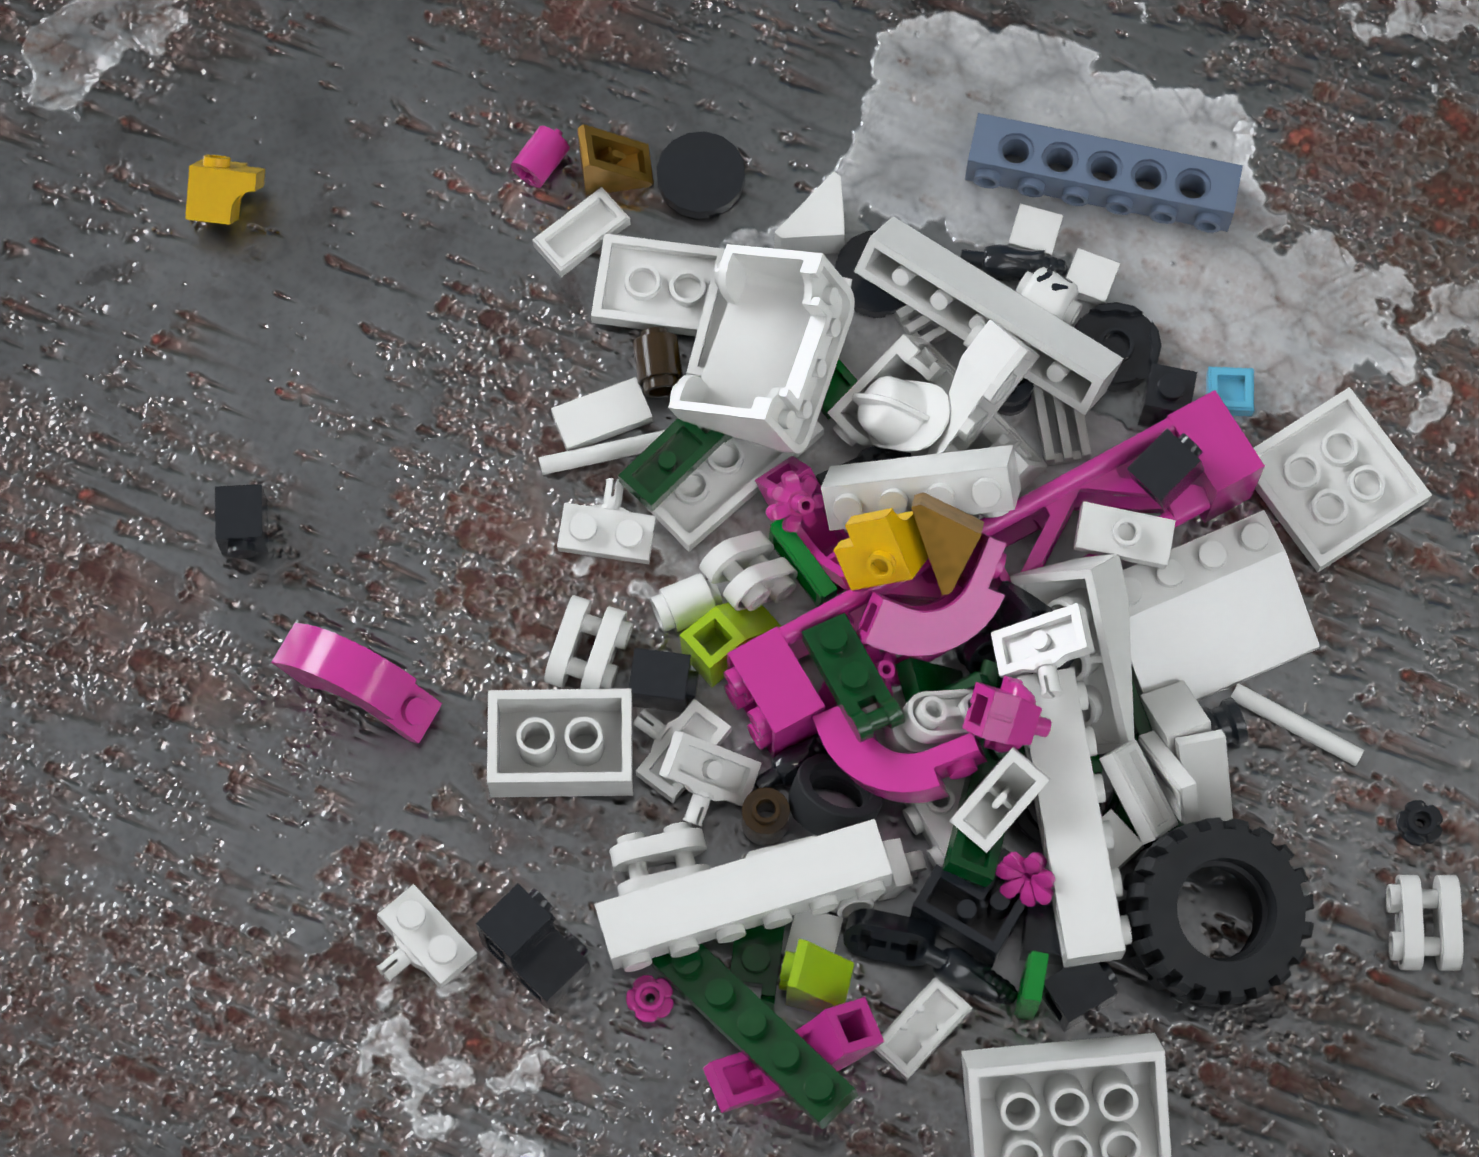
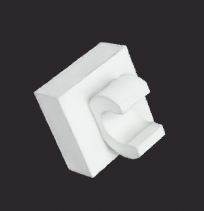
M900 838L882 841L893 876L892 885L885 887L886 892L879 896L878 901L896 898L913 884L912 879L918 876L917 872L927 869L922 851L904 853Z

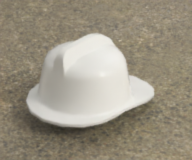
M892 376L876 379L865 390L864 394L854 393L852 400L858 405L857 415L859 423L868 433L872 444L883 449L919 452L931 446L942 435L949 422L951 413L950 398L942 387L932 383L902 380Z

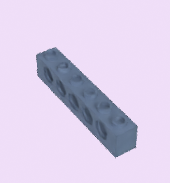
M978 113L965 180L974 181L976 185L983 188L994 189L1004 187L1018 190L1019 193L1028 197H1041L1044 195L1062 199L1063 202L1073 206L1089 204L1104 207L1109 212L1117 215L1134 213L1149 216L1158 223L1171 224L1179 222L1194 225L1196 229L1203 232L1214 233L1218 231L1228 232L1235 211L1243 165ZM1007 155H1018L1024 161L1021 163H1011L1004 157ZM1053 163H1059L1064 165L1068 170L1065 172H1056L1053 171L1048 165ZM1096 172H1104L1108 174L1112 179L1109 181H1101L1096 179L1092 174ZM1148 181L1156 188L1146 190L1139 187L1137 182ZM1186 189L1193 190L1200 197L1196 199L1187 198L1181 191Z

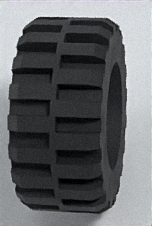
M1220 817L1207 818L1166 832L1158 839L1152 841L1151 847L1142 850L1133 861L1136 868L1133 872L1125 875L1122 883L1123 889L1127 891L1125 900L1118 901L1119 916L1127 915L1130 923L1132 946L1135 954L1129 958L1137 970L1145 968L1150 975L1147 981L1157 990L1167 989L1170 991L1171 998L1183 1003L1196 1002L1197 1006L1212 1007L1243 1003V1001L1258 999L1268 994L1269 989L1273 986L1282 985L1291 976L1289 968L1292 965L1301 963L1307 952L1305 948L1301 947L1302 940L1312 938L1314 923L1305 921L1306 911L1314 909L1313 895L1304 896L1301 883L1308 881L1303 867L1293 869L1289 860L1294 857V853L1286 844L1275 846L1272 843L1274 834L1262 827L1254 830L1250 829L1248 821L1234 818L1222 821ZM1218 867L1232 874L1243 885L1251 901L1253 924L1250 936L1238 953L1227 958H1211L1199 952L1187 940L1179 923L1177 903L1181 887L1190 874L1201 868Z

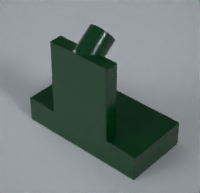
M911 657L895 664L906 704L915 694L920 692L957 689L974 690L976 682L1001 689L1003 679L998 678L997 663L985 659L983 660L980 673L973 672L965 677L961 670Z

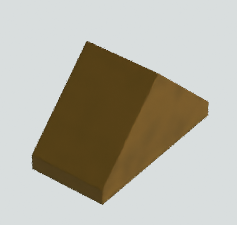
M585 124L578 127L580 159L586 195L593 194L601 187L609 193L648 188L654 184L649 145L647 143Z
M922 492L914 495L911 508L942 595H946L953 591L982 535L984 521Z

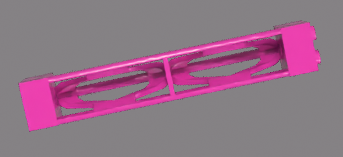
M1216 390L1167 415V418L1018 498L1015 510H1010L1007 514L1000 517H983L979 520L984 521L982 533L1006 543L1005 548L1038 530L1041 531L1021 572L1046 565L1072 513L1080 511L1083 501L1138 513L1161 514L1157 517L1176 520L1175 528L1198 515L1206 523L1250 499L1265 465ZM1168 428L1177 438L1184 433L1197 444L1203 452L1198 458L1201 460L1205 471L1164 510L1131 478L1127 468ZM1089 553V554L1085 555L1084 557L1099 556V555H1095V554H1090V553ZM929 558L911 580L853 591L850 589L779 628L775 627L727 653V671L724 672V676L728 684L724 685V690L736 710L743 708L748 715L751 723L747 725V729L759 750L766 747L774 759L782 750L801 743L816 733L818 734L812 716L838 706L825 681H823L817 693L798 660L809 655L802 641V631L845 613L856 632L872 592L910 605L925 604L940 598L943 595ZM1005 567L996 580L992 579L989 585L991 588L997 590L1002 581L1011 582ZM952 649L926 656L902 655L897 658L895 664L909 657L930 662Z

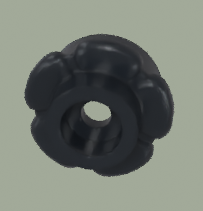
M1413 800L1405 805L1404 811L1398 813L1396 818L1397 829L1401 837L1409 844L1422 846L1427 843L1432 844L1440 838L1442 834L1440 824L1443 822V817L1434 805L1428 806L1422 800ZM1417 819H1422L1424 821L1423 827L1417 826Z

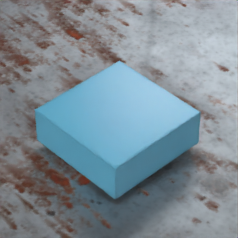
M1208 367L1206 372V394L1216 390L1232 416L1252 417L1254 413V368Z

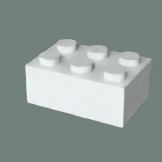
M631 689L488 690L487 784L490 796H633V704Z

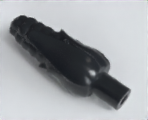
M1001 244L987 246L984 252L962 249L960 258L999 281H1021L1027 271L1034 273L1042 267L1048 268L1063 277L1068 272V266L1063 259L1048 257L1045 255V250H1026Z
M816 733L809 739L778 753L771 761V768L757 776L754 784L756 789H773L780 784L785 787H791L799 767L806 759L817 754L828 753L820 736Z
M923 942L917 951V959L932 966L934 976L945 985L963 990L971 996L974 994L979 995L982 998H987L999 1004L1008 1005L1017 999L1018 991L1009 980L1003 979L1001 975L991 970L992 965L977 961L959 948H945L942 950L928 942Z

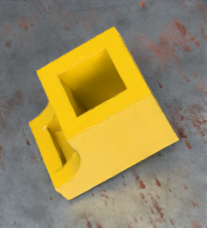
M203 155V159L189 165L185 219L226 225L239 220L240 204L245 193L255 192L264 187L265 168L248 167V163L233 162L227 156Z
M893 508L851 516L845 524L850 538L841 540L834 548V553L851 591L911 580L929 558L913 511L896 514Z

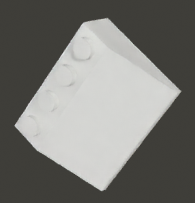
M1265 510L1171 549L1169 563L1165 569L1136 564L1123 570L1129 598L1132 680L1138 695L1184 681L1196 700L1199 701L1313 652L1320 647L1287 553Z
M1155 1033L961 1051L972 1157H1171L1165 1050Z

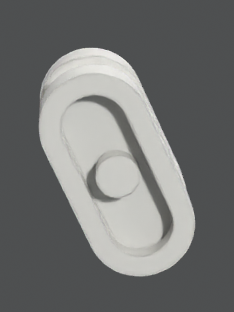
M754 531L722 541L704 557L699 566V569L712 584L724 581L730 582L725 588L723 596L736 611L743 609L753 611L762 604L772 600L775 603L785 600L795 590L796 584L794 580L798 574L785 557L768 560L774 545L762 531Z
M573 595L568 603L545 671L544 682L563 688L570 675L582 679L580 689H612L619 666L612 664L618 648L626 649L633 629V623L626 621L627 611L608 606L602 619L590 615L591 600ZM584 633L596 636L588 661L575 658Z
M942 690L915 694L902 709L905 723L893 729H890L888 725L886 727L885 739L890 750L905 754L919 753L969 734L970 732L962 729L967 710L972 705L970 700L974 690Z
M679 822L666 826L663 829L664 833L645 837L643 832H634L617 838V845L609 850L613 870L629 872L630 876L629 880L617 886L619 896L711 869V866L708 864H695L694 857L707 850L703 830L701 828H692L690 822ZM676 862V869L653 874L648 873V867Z
M1397 875L1395 884H1388L1386 891L1388 913H1395V931H1390L1388 941L1390 960H1397L1400 970H1421L1424 956H1435L1439 971H1460L1463 962L1461 891L1457 875H1436L1433 881V889H1422L1418 875ZM1423 909H1433L1434 937H1424Z

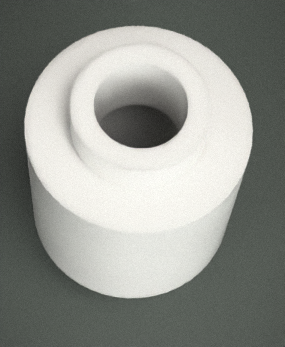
M701 573L659 589V595L650 598L654 614L664 633L672 629L675 632L687 629L712 608L723 604L717 585L712 584L709 579L705 580Z

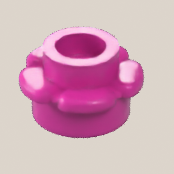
M652 975L640 976L633 982L634 987L627 991V1007L635 1012V1017L640 1021L654 1022L659 1018L666 1017L673 1008L674 1002L671 999L673 990L669 982L663 978L655 979ZM648 994L655 996V1000L651 1003L645 999Z

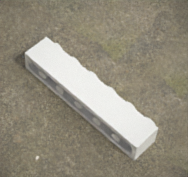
M894 216L870 236L854 270L855 273L963 340L980 322L984 326L990 319L999 323L1040 355L1024 378L1084 415L1106 393L1124 359Z
M1074 668L1057 670L1063 693L1059 697L1054 695L1055 698L1052 699L1042 698L1037 673L1016 677L1035 696L1036 705L1042 708L1040 716L1051 720V730L1048 736L1034 735L1032 744L1024 745L1026 758L1050 778V781L1034 798L1043 854L1047 859L1046 870L1051 871L1055 876V882L1051 888L1054 891L1052 905L1064 968L1122 959L1126 951L1125 945L1132 944L1128 916H1119L1116 897L1123 896L1121 874L1118 867H1110L1108 850L1114 849L1112 826L1110 820L1102 821L1099 803L1106 801L1104 782L1101 773L1093 774L1090 756H1097L1096 738L1093 727L1085 728L1082 710H1088L1087 690L1084 681L1076 682Z
M872 819L598 902L594 905L613 969L623 967L625 972H632L651 965V958L668 953L673 958L686 956L699 950L698 944L717 939L718 943L738 940L746 935V929L764 924L765 929L784 926L793 920L792 915L809 910H811L812 915L830 912L839 907L838 901L857 896L859 901L876 898L886 892L885 887L892 885L893 873L876 821Z

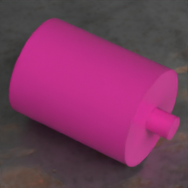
M539 126L511 163L514 173L527 184L541 188L570 150L569 144L562 137L563 133L559 129L553 130L546 126Z

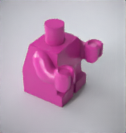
M1004 676L1001 689L976 682L970 700L972 705L967 710L962 729L980 738H984V748L997 752H1008L1012 747L1019 750L1023 745H1031L1034 735L1048 736L1051 730V720L1040 716L1042 708L1036 705L1035 696L1023 685L1020 679Z

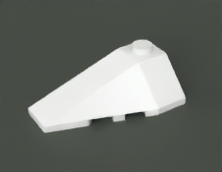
M991 319L985 326L981 322L978 323L963 343L968 349L961 356L948 394L951 404L949 422L942 435L930 446L927 455L968 450L1040 355L999 323Z
M1119 554L1075 558L1010 576L1012 583L1029 592L1054 611L1075 603H1079L1085 608L1094 652L1076 658L1070 668H1074L1076 682L1084 681L1087 690L1088 710H1082L1085 728L1093 727L1097 754H1107L1120 745L1133 740L1134 716L1129 598Z

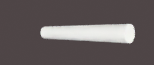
M665 430L538 457L542 475L641 454Z
M1239 683L1231 695V698L1237 704L1355 767L1364 752L1362 748Z

